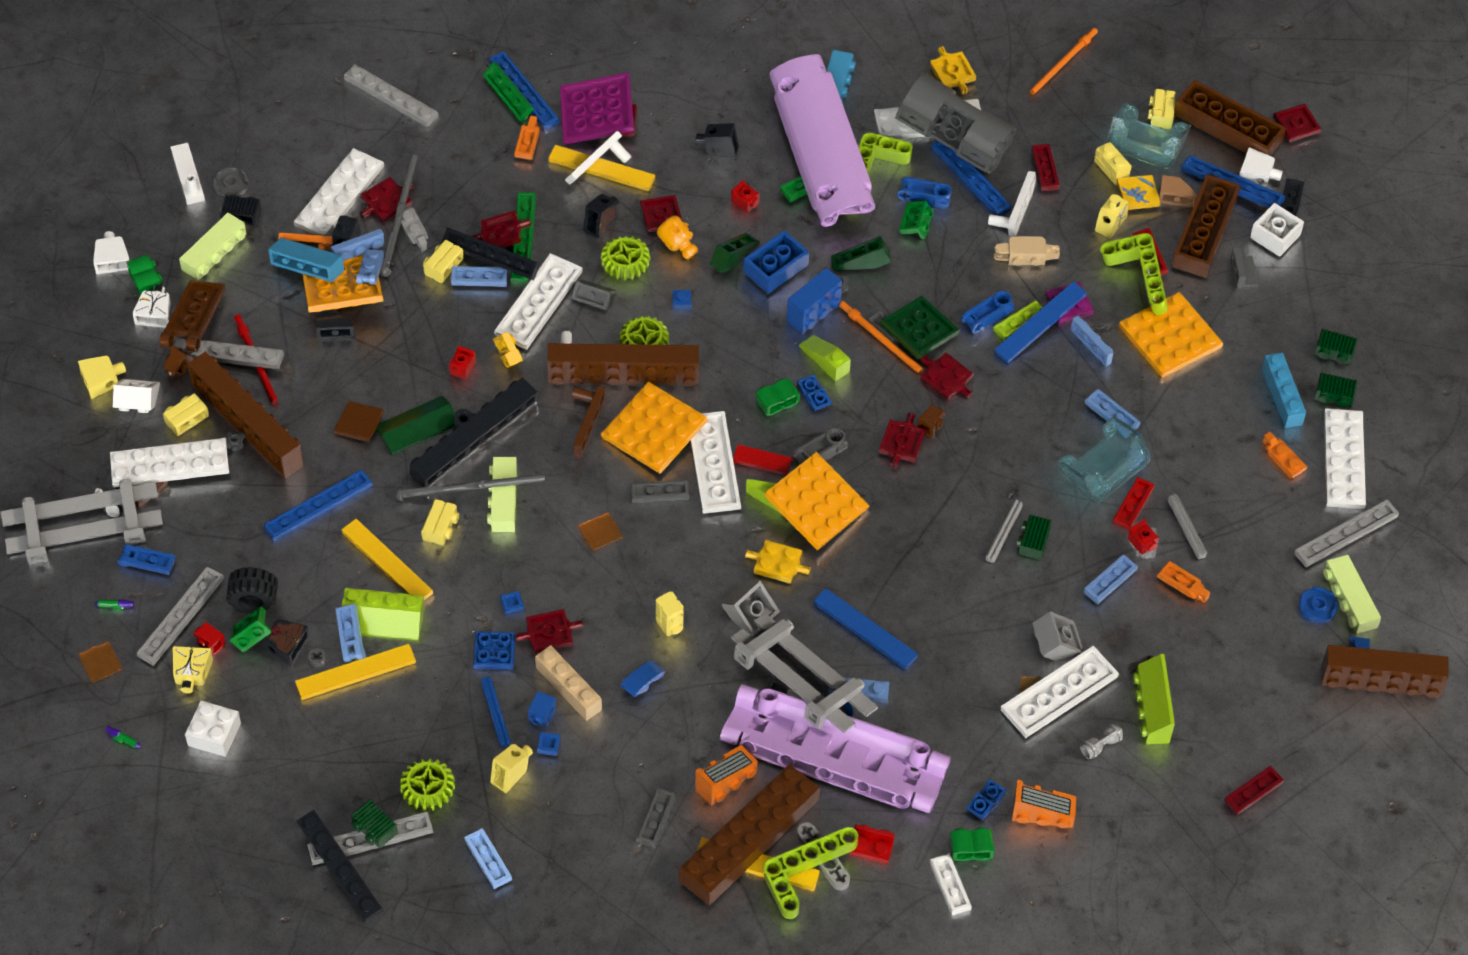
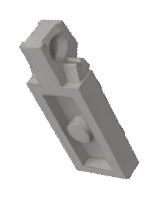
M414 208L404 210L400 225L411 244L417 243L421 252L428 250L427 232Z

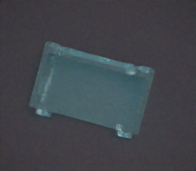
M1124 102L1113 117L1107 143L1111 142L1121 154L1163 169L1171 168L1185 143L1191 125L1184 122H1176L1169 132L1138 121L1139 111L1137 107Z
M1115 416L1109 419L1103 426L1102 432L1105 438L1077 460L1075 456L1067 454L1057 461L1061 471L1096 503L1105 500L1142 470L1151 459L1150 451L1142 434Z

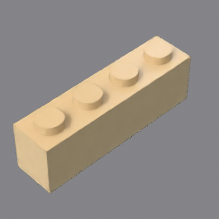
M551 645L535 656L536 669L586 721L602 711V698Z

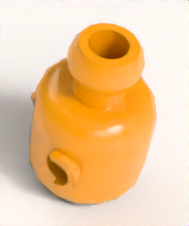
M671 216L658 227L657 235L669 250L678 251L680 249L682 256L689 260L698 252L697 246L690 242L693 233L688 228V223L683 222L678 216Z

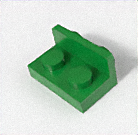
M926 200L906 203L899 227L901 235L918 233L921 239L926 238L929 224L933 217V210Z
M260 606L232 626L229 641L242 652H245L271 633V628L265 624L266 610Z

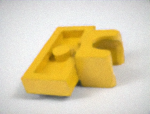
M505 332L493 338L506 368L523 361L518 349L515 347L516 341L512 334Z

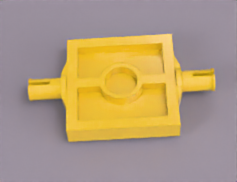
M944 46L939 47L937 51L941 56L930 60V67L936 78L950 88L958 86L961 93L964 94L965 92L966 94L969 90L965 84L976 81V75L962 51L948 54Z
M765 540L762 549L758 553L747 550L745 558L756 560L753 574L791 584L797 572L809 575L811 567L800 565L803 550Z

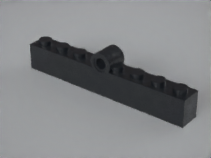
M522 377L518 381H513L504 392H499L490 403L486 402L476 414L466 409L458 410L454 414L453 431L448 436L444 435L435 446L427 448L421 457L414 458L410 463L409 474L423 488L430 486L537 401L538 391Z

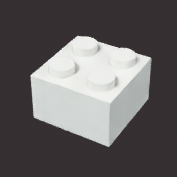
M1274 203L1253 224L1250 238L1280 257L1301 235L1304 221Z
M200 701L185 733L188 746L226 757L241 725L239 711Z

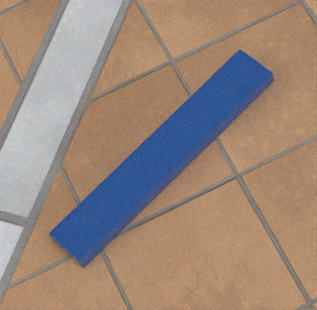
M504 51L489 57V63H498L533 106L534 110L531 114L537 117V122L544 130L559 123L557 115Z
M939 141L931 144V149L994 215L1000 216L1011 210L1012 205L972 164L957 156L956 151Z
M1189 155L1181 166V171L1201 180H1204L1206 174L1240 184L1238 196L1268 209L1274 203L1281 206L1285 200V195L1192 155Z
M1073 281L995 348V353L1008 364L1086 297L1087 292Z
M361 469L263 524V528L274 542L372 487V481Z
M827 588L813 601L815 606L904 670L918 658V653Z

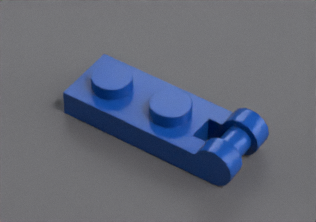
M125 544L122 549L123 554L119 556L117 563L122 567L131 566L170 575L176 557L173 554Z

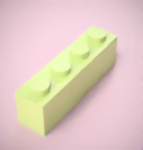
M227 213L179 258L181 270L196 280L205 276L215 264L220 262L227 252H230L239 241L244 239L246 235L245 223Z
M493 457V465H489V476H493L492 480L517 477L516 457ZM516 485L489 488V492H492V497H488V508H491V513L487 514V523L491 524L492 532H515Z
M1349 555L1327 560L1323 574L1325 579L1330 582L1332 593L1337 596L1341 610L1346 613L1349 626L1354 629L1356 634L1378 628L1381 616Z

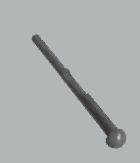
M414 154L410 158L383 265L379 273L382 277H388L392 272L389 266L418 156Z
M545 474L408 490L399 487L395 492V496L399 501L404 502V499L407 497L546 481Z

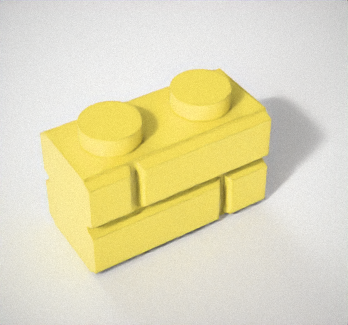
M1156 89L1154 96L1150 95L1149 106H1152V109L1148 111V119L1151 120V127L1172 128L1175 91Z
M1111 142L1096 149L1094 162L1111 179L1114 185H1117L1118 178L1130 177L1132 166Z
M447 240L441 245L438 244L432 256L426 257L423 262L424 274L442 284L452 273V266H458L464 259L462 248L453 245V243Z
M194 393L191 396H185L177 405L168 407L163 413L166 425L172 429L176 436H179L209 417L207 406Z
M435 499L421 530L422 539L438 545H445L446 540H450L452 536V525L457 524L459 519L457 506Z
M672 591L656 599V622L662 627L666 636L680 633L683 629L684 606L677 600Z

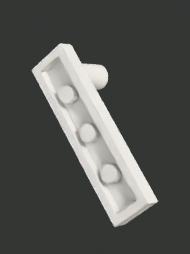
M616 131L565 179L569 185L573 183L609 148L623 163L628 161L632 156L617 141L622 135Z
M184 143L171 146V152L187 205L205 201L189 144Z
M1028 171L1010 218L990 214L988 225L1008 228V235L1011 237L1017 235L1036 187L1035 172Z

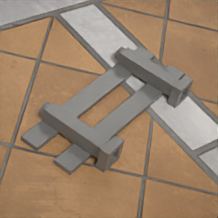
M122 479L119 482L120 489L36 505L34 498H24L22 500L23 507L0 511L3 527L20 523L26 524L27 535L5 539L7 555L25 551L28 563L31 565L49 561L45 547L122 532L128 545L145 543L146 538L143 528L163 525L161 510L137 514L135 502L158 497L156 482L132 486L130 479ZM123 504L125 514L123 517L44 532L39 530L38 520Z
M765 613L754 620V624L764 631L761 635L754 638L747 631L741 629L731 636V639L737 643L735 645L734 659L748 670L753 666L755 658L808 703L806 704L804 718L817 729L824 726L825 718L843 733L854 727L856 723L839 709L847 702L866 717L878 709L875 703L861 693V689L864 688V682L860 678L855 679L854 677L847 681L790 634L794 626L788 619H782L777 623ZM778 643L835 691L824 697L768 649Z

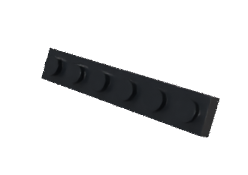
M448 227L441 242L442 244L447 240L453 243V245L462 248L464 254L531 280L535 279L541 264Z
M315 810L296 820L298 826L364 922L381 912L382 907Z

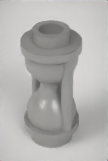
M1109 724L1104 729L1101 738H1090L1083 741L1080 746L1081 753L1086 759L1096 758L1102 752L1105 744H1115L1123 740L1122 729L1118 725Z

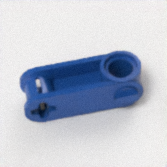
M903 177L901 179V188L897 192L899 199L908 202L926 200L929 206L946 208L950 205L952 189L948 184L911 177Z
M1007 291L997 292L966 311L961 317V321L971 328L972 333H978L1014 310L1011 294Z

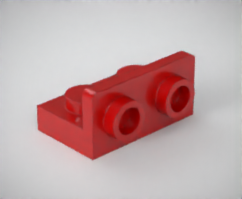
M855 824L854 829L858 833V845L848 855L888 864L895 834L885 829L877 830L868 825Z

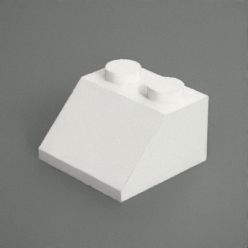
M121 379L114 384L113 407L119 408V411L137 409V412L148 413L149 410L155 407L160 382Z

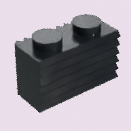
M224 195L219 212L220 219L227 213H230L247 225L257 226L261 213L260 199Z

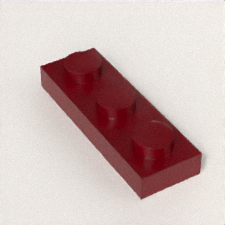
M1050 144L1032 145L1031 151L1041 191L1059 190L1060 183Z
M1270 765L1227 795L1224 802L1238 816L1282 785L1284 779Z

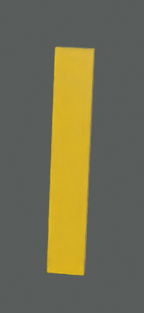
M555 145L549 156V162L576 170L590 155ZM598 158L584 171L591 175L648 192L655 181L654 174Z
M357 519L341 529L342 534L406 594L423 595L424 601L433 594V590Z
M406 644L296 680L295 684L301 700H305L414 664L416 659L410 644Z
M702 837L697 851L710 839ZM762 854L745 872L764 877V864L773 857ZM787 862L790 866L796 865L795 863ZM771 868L768 870V872L771 874H775L778 872V870L775 868ZM811 868L788 879L793 886L814 891L820 870Z

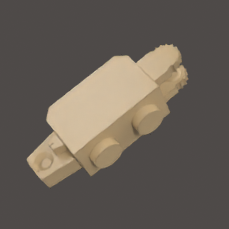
M1012 236L1009 239V243L996 244L994 259L997 261H1008V265L1038 266L1045 265L1046 260L1059 259L1060 251L1059 246L1046 244V239L1042 236Z

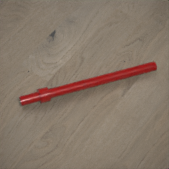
M235 315L234 320L238 327L239 336L243 338L246 346H254L249 335L248 326L244 324L241 315ZM255 367L271 404H277L278 399L265 369Z

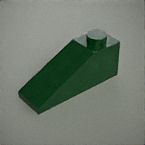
M744 233L716 246L710 265L719 272H728L747 257L760 244V241L748 233Z
M879 236L831 255L833 270L876 269L891 263L890 250L883 238Z

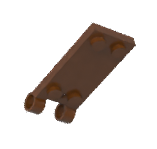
M190 280L166 328L160 335V347L170 348L173 346L174 336L187 338V351L198 352L200 341L226 291L225 284Z

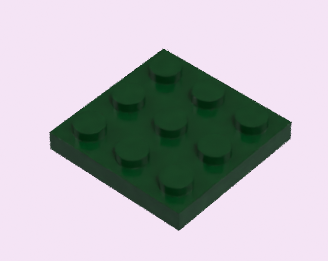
M923 296L918 297L881 320L880 324L917 359L959 334V329Z

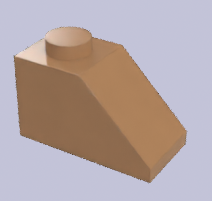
M1162 175L1159 189L1160 203L1193 207L1197 193L1180 177Z

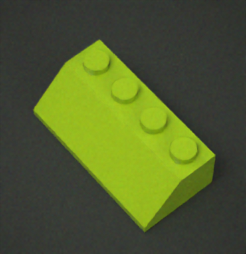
M345 588L342 607L350 604L357 605L361 636L419 642L425 610L423 595Z
M1159 654L1139 664L1137 672L1133 673L1134 685L1138 687V690H1136V701L1140 702L1138 717L1143 722V725H1141V736L1145 737V744H1169L1175 725L1165 654Z

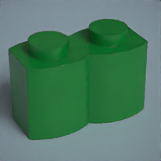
M147 254L126 261L129 274L140 296L143 291H153L155 285H160L163 282L160 272L156 273L155 271L156 264L153 258L150 259Z
M789 378L779 379L773 385L761 387L756 392V401L766 416H771L783 409H788L800 402V393Z
M978 827L972 831L964 828L951 831L949 839L953 861L993 859L995 850L991 829Z

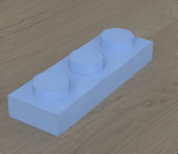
M483 828L464 837L467 846L493 889L512 880L511 874Z

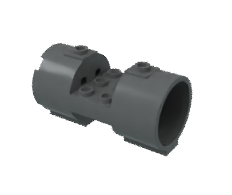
M926 73L921 74L912 85L895 116V119L926 137L931 136L956 151V155L989 174L1001 161V157L1006 149L1009 148L1017 131L1015 126L987 109L981 111L956 96L955 90Z

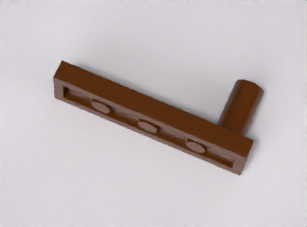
M598 386L596 392L577 387L573 390L572 398L591 403L573 444L574 456H582L606 399L605 387Z

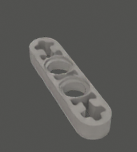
M802 823L797 830V837L802 845L822 837L811 823ZM804 830H805L806 832H809V831H810V838H809V836H808L807 834H804V835H803V831H804ZM828 845L825 846L827 850H831ZM812 852L809 853L811 858H814L816 856V854ZM838 858L831 860L835 863L833 868H826L824 864L818 865L833 888L839 891L848 888L850 875ZM837 875L840 879L844 878V883L841 881L837 882Z

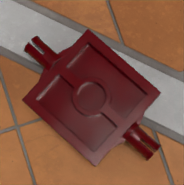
M389 177L362 193L361 199L366 203L367 208L359 212L360 216L364 219L372 213L383 223L396 215L403 186L397 185ZM407 197L405 209L412 205V200Z
M514 210L481 220V232L472 235V237L504 248L521 243V228L532 225L529 218L519 221L518 215Z
M946 352L935 361H932L926 355L922 357L921 362L928 368L920 375V379L947 401L959 392L967 398L972 396L973 392L965 386L973 378V373Z
M908 413L906 421L889 420L879 447V453L892 457L891 468H893V465L894 468H897L899 460L916 462L926 429L913 424L915 418L913 413L912 416L911 413Z
M564 609L526 617L527 632L516 633L517 642L529 639L534 654L542 652L550 645L555 650L573 646L572 630L583 628L582 620L570 622L566 617Z

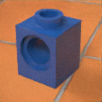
M538 691L528 709V720L534 725L547 727L557 708L556 698Z

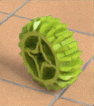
M618 235L616 240L611 238L610 242H606L601 253L603 268H605L606 273H610L611 277L616 275L617 280L621 277L625 281L629 277L632 280L634 276L640 277L641 273L645 274L646 268L649 266V249L646 247L645 242L641 243L640 238L635 240L634 236L628 238L625 235L624 238H621Z
M641 315L638 319L634 316L633 321L627 320L619 332L620 344L669 345V333L666 325H663L662 321L657 322L656 317L650 319L649 315L647 318H643Z
M421 758L419 764L414 761L413 767L407 765V772L402 773L400 792L403 794V799L405 801L408 800L410 806L415 805L416 810L423 807V810L426 811L427 807H431V810L434 811L436 805L441 808L442 802L448 803V797L453 796L455 778L452 775V770L450 768L447 769L445 763L440 765L438 759L432 762V759L429 758L428 762H424V759ZM413 789H416V791L423 793V795L415 792Z

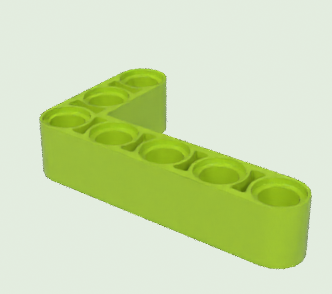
M865 133L858 146L868 175L874 158L901 165L908 164L911 161L912 145L904 140L875 133Z
M1143 233L1104 243L1100 251L1103 262L1108 266L1140 259L1151 310L1156 315L1166 313L1168 304L1152 236Z
M843 828L765 862L764 878L784 918L794 919L799 914V900L788 878L855 850L858 845V833L854 828ZM852 837L854 840L852 842H846L844 841V838ZM830 844L833 845L835 848L833 850H827L825 846ZM812 852L816 854V856L814 858H808L806 854ZM790 860H794L797 862V864L795 866H790L787 864V862ZM771 868H775L778 870V872L775 874H771L768 872V870ZM779 886L786 887L784 892H779L776 889ZM787 904H792L795 906V908L793 910H787L785 906Z

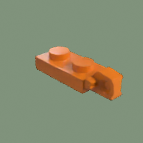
M530 116L528 125H522L515 149V158L533 159L540 134V127L537 126L536 116Z
M1271 432L1264 435L1262 442L1266 445L1267 454L1291 479L1307 470L1304 462L1280 438L1276 439Z
M1168 561L1157 575V578L1189 598H1196L1203 603L1209 599L1210 591L1204 588L1201 580L1171 561Z

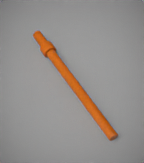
M1092 28L1087 34L1082 35L1078 40L1079 42L1029 90L1030 93L1035 95L1077 52L1091 42V39L1098 33V30Z
M845 301L839 304V307L848 314L850 319L857 321L918 374L922 372L923 368L863 318L856 308L853 309Z

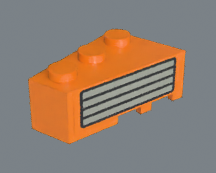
M742 745L724 754V759L719 762L715 760L709 762L710 767L704 770L701 768L696 770L695 790L711 806L716 802H721L726 797V794L731 790H737L743 781L747 778L751 779L757 773L758 761Z
M1017 779L1012 820L1019 823H1037L1041 826L1054 825L1060 828H1073L1077 796L1052 790L1050 793L1041 790V786L1034 785V788L1023 785V781Z

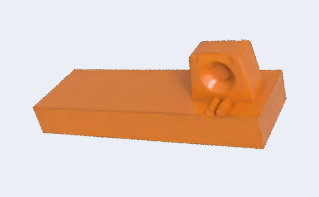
M279 233L278 240L284 238L301 244L318 245V249L331 252V246H333L332 236Z

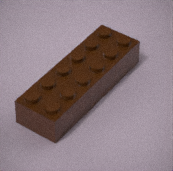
M1195 79L1175 103L1174 116L1246 154L1250 147L1271 156L1283 142L1286 127Z
M1206 174L1174 253L1173 268L1207 278L1237 202L1240 184Z
M1328 645L1321 664V685L1330 688L1343 687L1350 690L1363 689L1370 692L1383 691L1390 694L1403 693L1410 696L1423 695L1435 698L1441 697L1449 678L1448 656Z

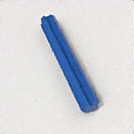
M491 677L482 678L481 685L500 747H508L511 744L492 679Z

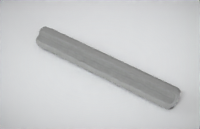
M1170 495L1168 503L1197 559L1206 558L1207 551L1178 495Z
M1014 500L985 555L986 561L990 563L995 562L1022 509L1023 503L1021 501Z

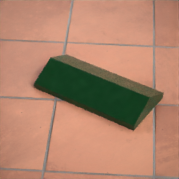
M442 395L379 423L376 430L393 455L453 428L455 412L451 403Z

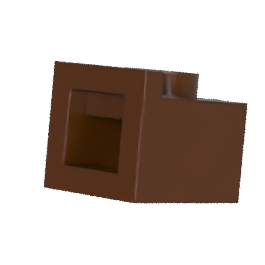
M171 346L170 350L172 352L166 357L163 367L170 376L175 377V375L183 377L188 369L187 363L192 361L194 357L181 348Z
M931 404L918 418L917 427L926 429L925 435L933 439L935 437V430H939L944 424L943 417L946 415L944 410Z

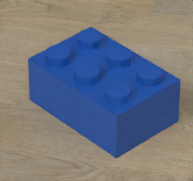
M784 230L744 258L743 272L769 294L809 265V251Z
M825 268L788 298L786 321L802 334L812 329L816 322L824 319L833 308L836 309L841 303L842 280Z

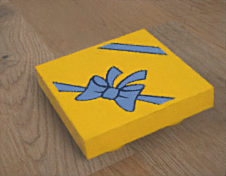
M1153 175L1117 179L1120 196L1128 201V210L1160 207V199Z

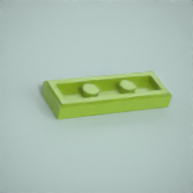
M1035 300L993 326V331L1005 341L1041 310L1043 306Z

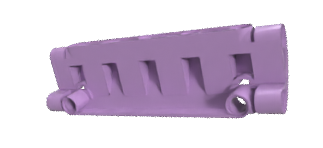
M818 54L801 56L774 68L769 73L775 90L774 100L811 206L818 213L822 226H832L836 223L840 214L869 213L874 210L875 203L871 195L870 178L831 72L826 71L822 57Z
M741 684L735 706L721 731V741L738 746V744L739 746L742 745L753 757L784 768L790 764L804 775L902 809L912 805V808L930 814L942 786L951 756L934 750L931 753L929 746L922 741L850 716L848 717L856 724L845 733L840 731L826 718L824 726L817 729L804 718L806 704H808L806 701L772 689H764L759 693L758 689ZM759 714L767 716L766 719L759 717ZM911 767L918 769V771L916 772L910 769Z

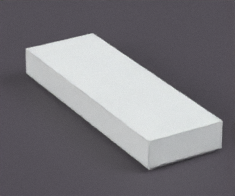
M950 853L930 859L931 867L951 915L971 910L972 906Z

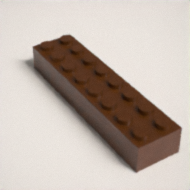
M548 343V384H622L633 386L646 385L647 382H650L653 385L667 386L698 385L699 345Z
M205 351L187 363L192 386L239 433H244L245 439L285 479L303 467V455L299 440L296 437L293 438L285 426H280L275 416L268 414L262 403H257L253 395L248 390L245 391L241 383L237 379H233L229 371L225 367L222 368L214 356H210Z
M789 764L679 868V882L710 906L819 801L820 787Z

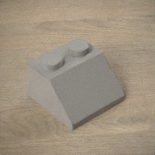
M747 580L721 604L730 619L751 636H754L761 630L754 624V620L765 613L773 619L780 612L762 582L757 580Z
M1050 611L1032 623L1035 630L1034 635L1040 646L1039 651L1043 657L1057 661L1077 657L1084 652L1073 620Z

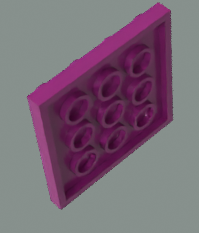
M629 72L560 86L563 141L565 145L612 136L616 131L620 134L634 131Z

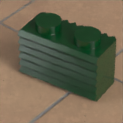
M1323 328L1321 329L1314 355L1319 356L1321 359L1335 360L1339 364L1351 365L1358 339L1357 337H1350L1346 334H1339Z
M1322 372L1318 379L1314 399L1319 400L1321 403H1334L1340 407H1352L1357 380L1327 373L1324 374Z
M1030 514L1028 521H1023L1021 532H1024L1023 537L1019 536L1016 546L1020 548L1019 555L1038 560L1042 559L1051 528V519L1048 520L1047 518L1044 519L1043 517L1040 518Z
M371 799L351 814L352 827L357 832L362 831L367 842L372 846L375 844L379 849L398 834L396 823L380 810Z

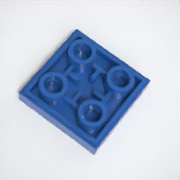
M475 631L473 669L513 670L515 632Z

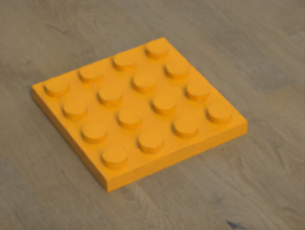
M364 255L343 261L344 271L333 282L303 274L309 313L369 303L374 304L383 301L379 277L376 285H371L370 283L357 284L356 276L359 273Z
M1180 292L1166 298L1168 310L1162 315L1154 314L1150 306L1119 322L1120 329L1161 378L1218 350L1223 345L1219 337Z
M647 382L601 433V437L661 474L708 420L705 415L652 383Z
M817 452L764 494L771 504L817 551L870 507Z

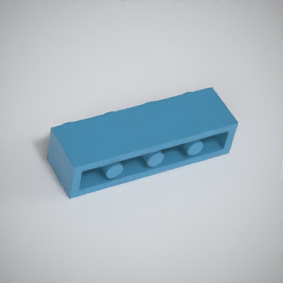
M833 50L827 71L831 72L842 104H844L842 99L847 96L848 87L846 86L851 83L852 74L850 73L854 72L856 62L853 61L854 54Z
M280 238L268 249L272 265L325 281L333 282L344 271L342 255Z
M1283 352L1265 355L1262 371L1284 428L1302 426L1306 410Z

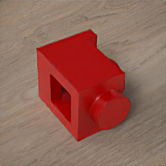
M742 180L731 190V202L748 213L752 208L758 206L760 202L759 192Z
M458 345L457 351L449 363V372L456 377L467 379L476 364L475 351Z
M1144 519L1129 529L1127 539L1143 555L1156 549L1159 537L1147 525V521Z
M207 622L194 631L193 636L197 638L198 646L200 648H211L213 657L226 645L224 634Z

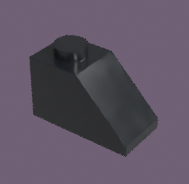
M335 309L316 312L317 339L355 338L353 323Z

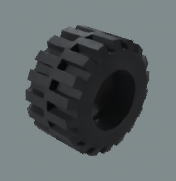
M243 567L236 569L230 573L228 579L226 600L232 607L246 612H253L260 606L266 611L272 609L276 604L278 579L273 573L261 568Z

